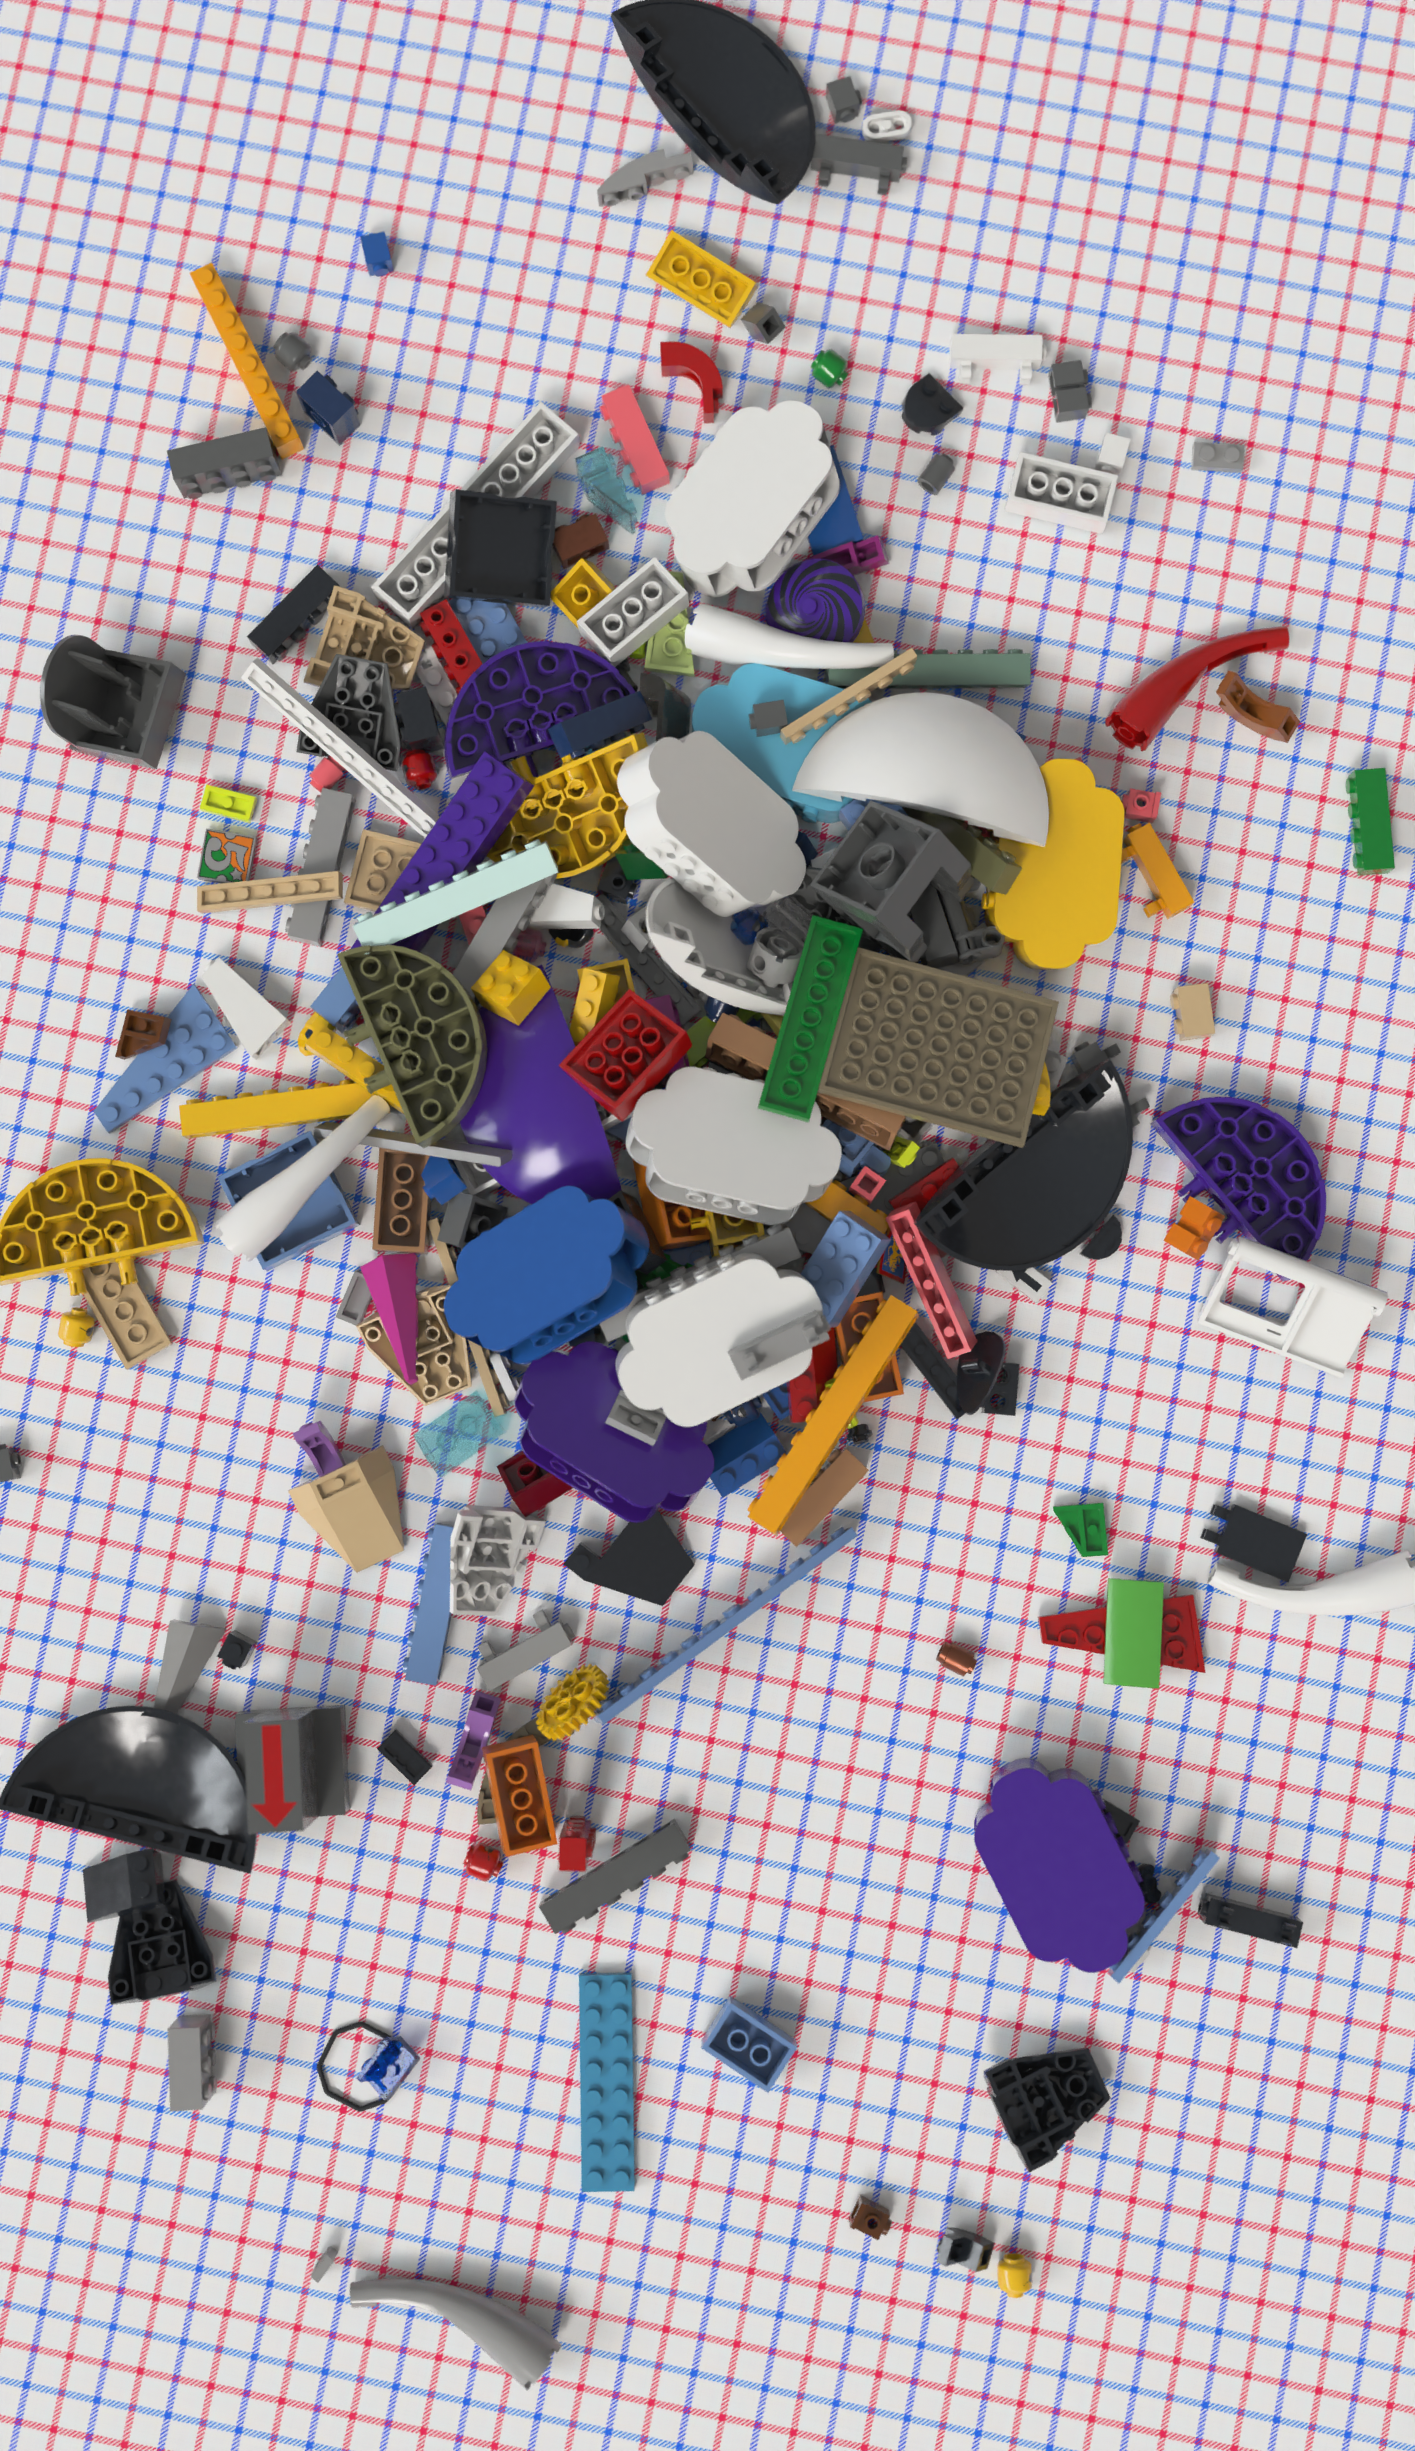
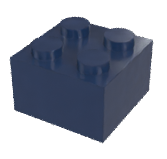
M316 371L296 391L304 413L340 446L361 425L357 416L359 412L354 407L355 401L348 393L344 392L342 394L336 388L337 384L330 376H323L320 372Z

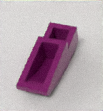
M879 535L855 544L851 541L805 559H827L834 561L846 568L852 575L890 564L884 542Z

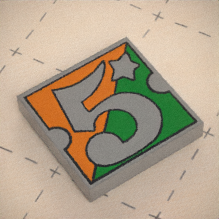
M206 828L197 875L198 880L216 883L250 881L258 838L256 836Z

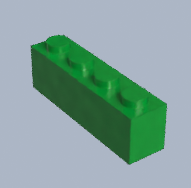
M1385 768L1354 770L1346 779V792L1350 794L1351 801L1348 805V816L1353 822L1350 839L1352 844L1355 843L1353 866L1355 869L1357 868L1358 876L1388 874L1395 868L1386 770Z

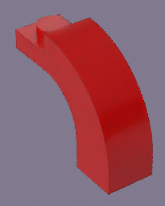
M660 342L662 377L681 376L692 380L702 393L704 423H714V414H719L718 399L723 398L722 380L715 363L702 350L690 344Z

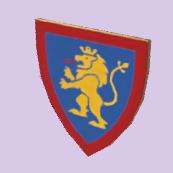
M889 1229L886 1236L891 1241L876 1264V1273L904 1284L906 1264Z

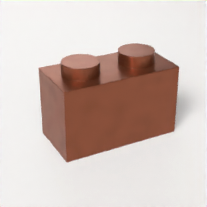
M595 513L593 515H583L571 525H561L555 528L552 546L563 569L575 565L581 558L588 559L608 550L609 541Z

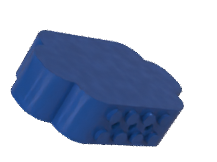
M574 1186L561 1187L547 1193L544 1198L534 1204L525 1206L522 1211L504 1219L494 1228L482 1232L479 1237L470 1241L461 1250L456 1263V1272L459 1280L450 1287L444 1300V1313L449 1327L454 1333L485 1349L492 1350L518 1364H529L533 1360L545 1356L621 1312L632 1302L637 1291V1278L634 1271L643 1264L649 1251V1239L643 1224L611 1201L594 1199Z

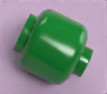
M828 349L825 352L821 350L810 366L813 369L812 376L827 388H832L835 384L841 386L849 374L845 371L848 365L847 361L832 349Z

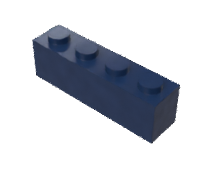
M637 691L560 722L549 728L548 731L560 759L568 755L574 759L585 754V748L591 747L593 751L605 746L604 740L610 738L613 743L626 737L624 732L628 730L632 735L645 729L644 723L652 720V717L641 691Z

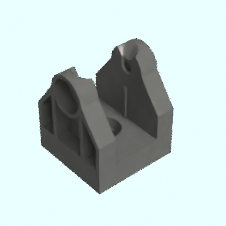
M870 801L810 886L842 918L854 927L863 929L862 933L876 942L895 958L918 963L928 947L923 940V931L907 916V913L929 883L941 893L948 890L952 896L962 902L975 884V880L971 877V864L939 829L874 801ZM891 860L888 867L883 872L876 875L878 869L884 863Z

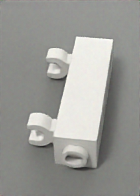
M952 334L949 344V369H960V384H970L971 369L1020 370L1019 385H1030L1032 370H1039L1041 362L1046 360L1047 345H1042V335Z

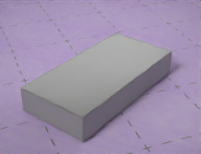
M354 1271L336 1314V1318L355 1326L364 1320L372 1300L362 1272Z

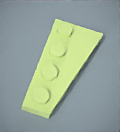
M668 571L684 588L683 573ZM687 608L648 639L645 671L695 677L692 650L686 648L685 630L687 624H689Z

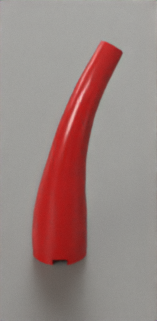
M1287 627L1262 628L1224 636L1181 654L1151 673L1121 699L1105 719L1106 727L1112 726L1115 730L1112 736L1125 747L1133 750L1135 746H1139L1141 751H1145L1204 674L1240 656L1261 651L1266 653L1287 649L1289 647Z

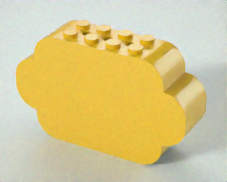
M1053 759L1039 766L1045 783L1049 808L1048 834L1045 847L994 836V830L986 828L990 832V838L999 844L998 849L1012 854L1016 858L1014 862L1022 867L1006 895L990 891L986 887V893H983L981 907L985 909L986 926H995L998 932L1005 936L1004 942H1013V949L1017 959L1024 966L1036 970H1054L1073 965L1081 957L1085 946L1098 944L1108 939L1114 932L1117 924L1124 807L1120 798L1114 792L1106 788L1096 787L1095 778L1090 768L1074 759Z

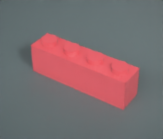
M625 385L602 395V406L599 407L604 421L609 420L612 428L609 429L614 443L619 442L622 450L619 451L624 466L629 465L632 471L629 476L634 488L639 487L643 495L669 484V472L630 385Z

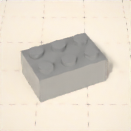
M211 2014L179 2016L168 2028L170 2111L203 2110L208 2101L211 2100L213 2093H216L217 2079L216 2076H212V2066L216 2064L215 2049L212 2050L211 2039L215 2037L214 2022L211 2023Z

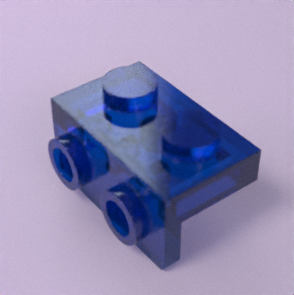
M401 2036L386 2037L379 2042L374 2055L364 2062L361 2067L362 2071L357 2076L359 2082L368 2081L383 2100H390L421 2058Z

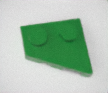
M1103 1503L1053 1506L1054 1513L1082 1557L1108 1555Z

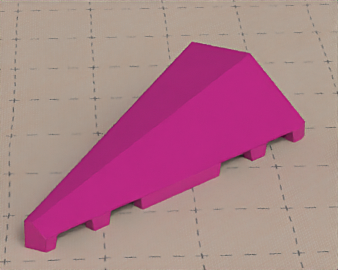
M415 1253L382 1255L360 1268L407 1383L412 1385L418 1381V1376L416 1375V1360H418V1352L416 1351V1338H418V1300L416 1299L418 1277L416 1275V1263L418 1262V1257Z

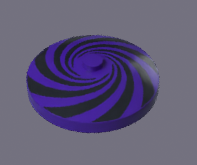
M809 559L799 562L787 569L774 583L766 603V624L804 637L853 643L861 630L865 616L863 591L856 578L846 568L834 561Z

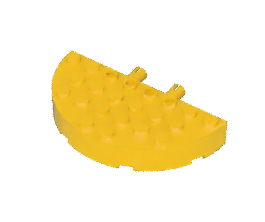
M644 733L631 735L582 758L576 757L572 759L570 755L561 758L563 761L562 767L537 778L533 777L525 756L511 761L510 764L513 770L532 783L534 787L489 851L487 857L496 863L502 860L501 855L514 849L516 853L524 851L526 844L537 839L540 840V843L547 841L559 869L556 879L574 876L594 869L614 857L615 853L622 847V843L629 839L625 829V814L629 806L624 802L619 793L617 785L618 773L627 757L648 746Z
M107 1158L75 1160L52 1168L34 1182H30L7 1208L0 1221V1285L3 1286L65 1273L68 1276L70 1296L80 1295L79 1293H87L83 1275L85 1268L114 1262L119 1265L121 1285H131V1283H138L134 1264L136 1258L205 1243L198 1221L190 1206L163 1179L144 1168L119 1160Z

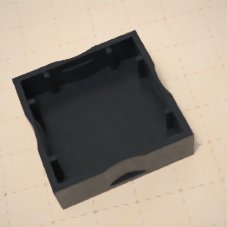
M458 489L450 492L444 598L540 608L550 606L552 582L551 549L555 536L557 501L527 497L505 498L492 493Z

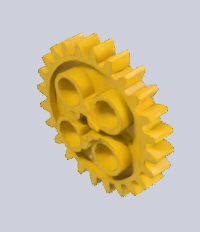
M589 1664L587 1667L582 1665L580 1670L575 1668L572 1675L567 1673L563 1681L558 1680V1686L550 1689L552 1693L544 1697L546 1702L539 1706L541 1711L536 1714L539 1718L536 1724H538L537 1728L548 1739L555 1741L557 1738L563 1740L565 1735L570 1737L573 1730L580 1731V1726L583 1723L587 1725L588 1718L596 1715L594 1713L595 1709L602 1707L600 1701L606 1699L604 1693L609 1690L607 1687L610 1683L607 1679L608 1676L597 1665Z

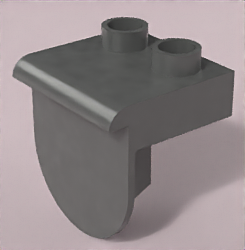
M70 635L55 645L45 663L40 684L42 713L50 730L70 744L69 749L157 770L186 673L172 662L106 650L86 636Z

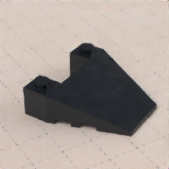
M658 1510L646 1521L629 1522L602 1558L580 1542L564 1563L567 1568L584 1581L660 1606L666 1603L695 1565Z

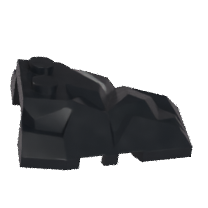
M1088 2048L1010 2058L983 2071L988 2086L987 2092L1006 2135L1029 2173L1052 2161L1058 2155L1057 2151L1067 2140L1071 2141L1076 2136L1075 2132L1084 2122L1088 2123L1111 2099Z

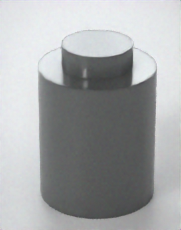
M946 454L934 455L917 479L918 484L926 492L938 495L955 471L954 461Z

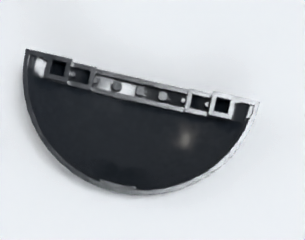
M642 0L626 5L611 13L614 27L638 78L663 117L685 144L717 174L739 189L754 197L777 205L785 200L799 185L809 167L815 147L816 126L808 90L797 69L783 50L771 38L747 20L728 10L697 0Z
M1107 1059L1052 1091L1050 1107L1044 1116L1032 1114L1023 1148L991 1139L978 1148L942 1184L914 1221V1225L937 1248L959 1261L979 1268L1002 1271L1022 1270L1046 1264L1067 1254L1084 1242L1100 1226L1114 1206L1123 1188L1132 1154L1133 1126L1130 1103L1123 1082L1112 1061Z
M146 1706L110 1707L79 1716L61 1725L44 1737L21 1760L0 1796V1810L249 1874L252 1872L257 1834H248L246 1780L240 1768L226 1748L208 1731L195 1722L163 1709Z

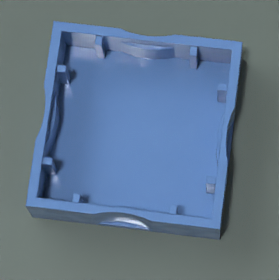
M308 1131L278 1146L266 1156L250 1160L218 1176L217 1178L231 1206L233 1207L248 1193L289 1167L319 1144L314 1133ZM334 1171L312 1194L286 1229L256 1256L263 1270L269 1271L360 1225Z

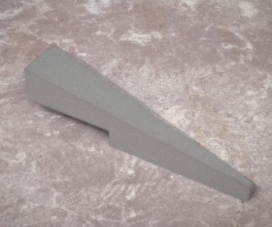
M176 1619L169 1622L154 1708L163 1709L175 1714L178 1713L201 1675L204 1666L215 1651L214 1649L224 1635L226 1628L195 1624Z

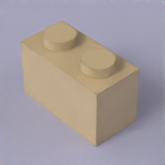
M1208 983L1179 986L1173 990V994L1170 995V1004L1172 1010H1176L1177 1019L1174 1020V1031L1176 1035H1179L1180 1041L1213 1036L1215 1034Z

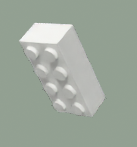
M1019 452L1004 511L1102 534L1108 521L1118 475Z
M653 557L577 621L579 633L600 657L616 667L689 606L688 592Z

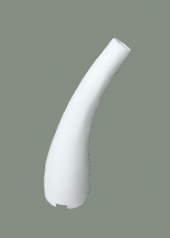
M701 604L696 607L693 613L697 615L693 624H687L685 630L686 648L692 650L691 654L733 665L757 663L766 666L789 668L857 669L881 667L894 659L892 643H849L804 637L779 630L744 615L708 604Z
M373 1095L308 1153L244 1196L214 1224L215 1229L220 1228L223 1232V1235L220 1237L222 1243L237 1257L244 1254L247 1256V1262L252 1261L286 1229L325 1179L389 1113L390 1108L387 1102L382 1097Z
M1407 1550L1343 1574L1304 1586H1278L1255 1582L1240 1577L1238 1571L1216 1563L1212 1568L1207 1582L1209 1585L1242 1600L1267 1608L1297 1614L1327 1616L1361 1615L1385 1612L1415 1604V1567L1413 1565L1410 1566L1408 1559L1411 1558V1555Z

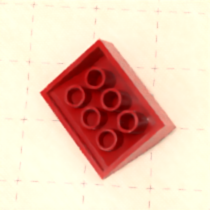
M629 989L559 1066L601 1106L623 1122L634 1110L639 1098L645 1093L652 1091L693 1045L684 1029Z

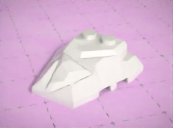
M466 1505L464 1510L458 1513L451 1535L450 1612L453 1615L496 1616L513 1588L510 1582L517 1571L522 1573L526 1567L522 1562L530 1550L535 1552L538 1547L546 1521L533 1515L525 1517L523 1514L507 1507Z

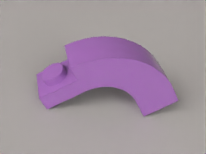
M321 1421L307 1423L301 1426L299 1431L293 1433L296 1443L308 1454L319 1477L346 1465L335 1441Z
M479 1691L475 1692L446 1783L468 1790L472 1789L484 1757L482 1747L488 1745L501 1698Z

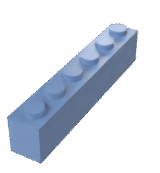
M436 1523L434 1528L429 1529L427 1543L431 1544L429 1554L425 1553L422 1569H426L424 1580L420 1579L417 1595H421L419 1606L415 1605L412 1621H416L415 1630L410 1631L407 1647H411L410 1656L405 1657L402 1672L406 1673L405 1680L435 1686L439 1683L452 1616L450 1612L451 1535L454 1528L452 1525Z

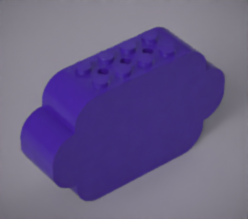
M589 1341L575 1346L568 1356L559 1352H550L537 1360H533L523 1375L514 1400L518 1415L526 1422L520 1435V1444L522 1451L529 1460L629 1522L646 1521L657 1512L659 1507L667 1511H681L688 1508L694 1502L714 1469L713 1454L709 1447L701 1441L707 1431V1421L696 1426L685 1427L673 1423L666 1417L654 1446L605 1423L620 1390L624 1391L616 1372L618 1350L610 1349L598 1342Z
M1020 1758L1002 1766L995 1772L991 1780V1801L983 1805L976 1814L974 1820V1842L1027 1950L1035 1958L1045 1962H1056L1067 1957L1074 1967L1088 1973L1100 1972L1117 1964L1124 1957L1128 1946L1125 1929L1136 1924L1144 1911V1896L1140 1886V1882L1143 1880L1135 1861L1129 1862L1128 1860L1131 1856L1123 1837L1117 1838L1116 1836L1118 1830L1111 1813L1105 1814L1103 1811L1106 1809V1806L1098 1788L1093 1790L1087 1778L1074 1769L1061 1768L1049 1773L1043 1764L1030 1758Z

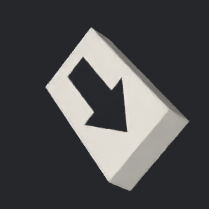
M1033 1267L1013 1271H995L1035 1304L1052 1285L1051 1281Z

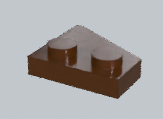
M127 1009L115 1057L125 1060L164 1045L172 1019Z

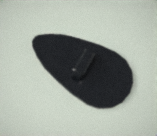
M985 1331L976 1334L977 1343L970 1352L959 1355L957 1391L960 1405L967 1415H973L984 1404L1001 1370L1006 1353V1345L1002 1337L995 1332Z

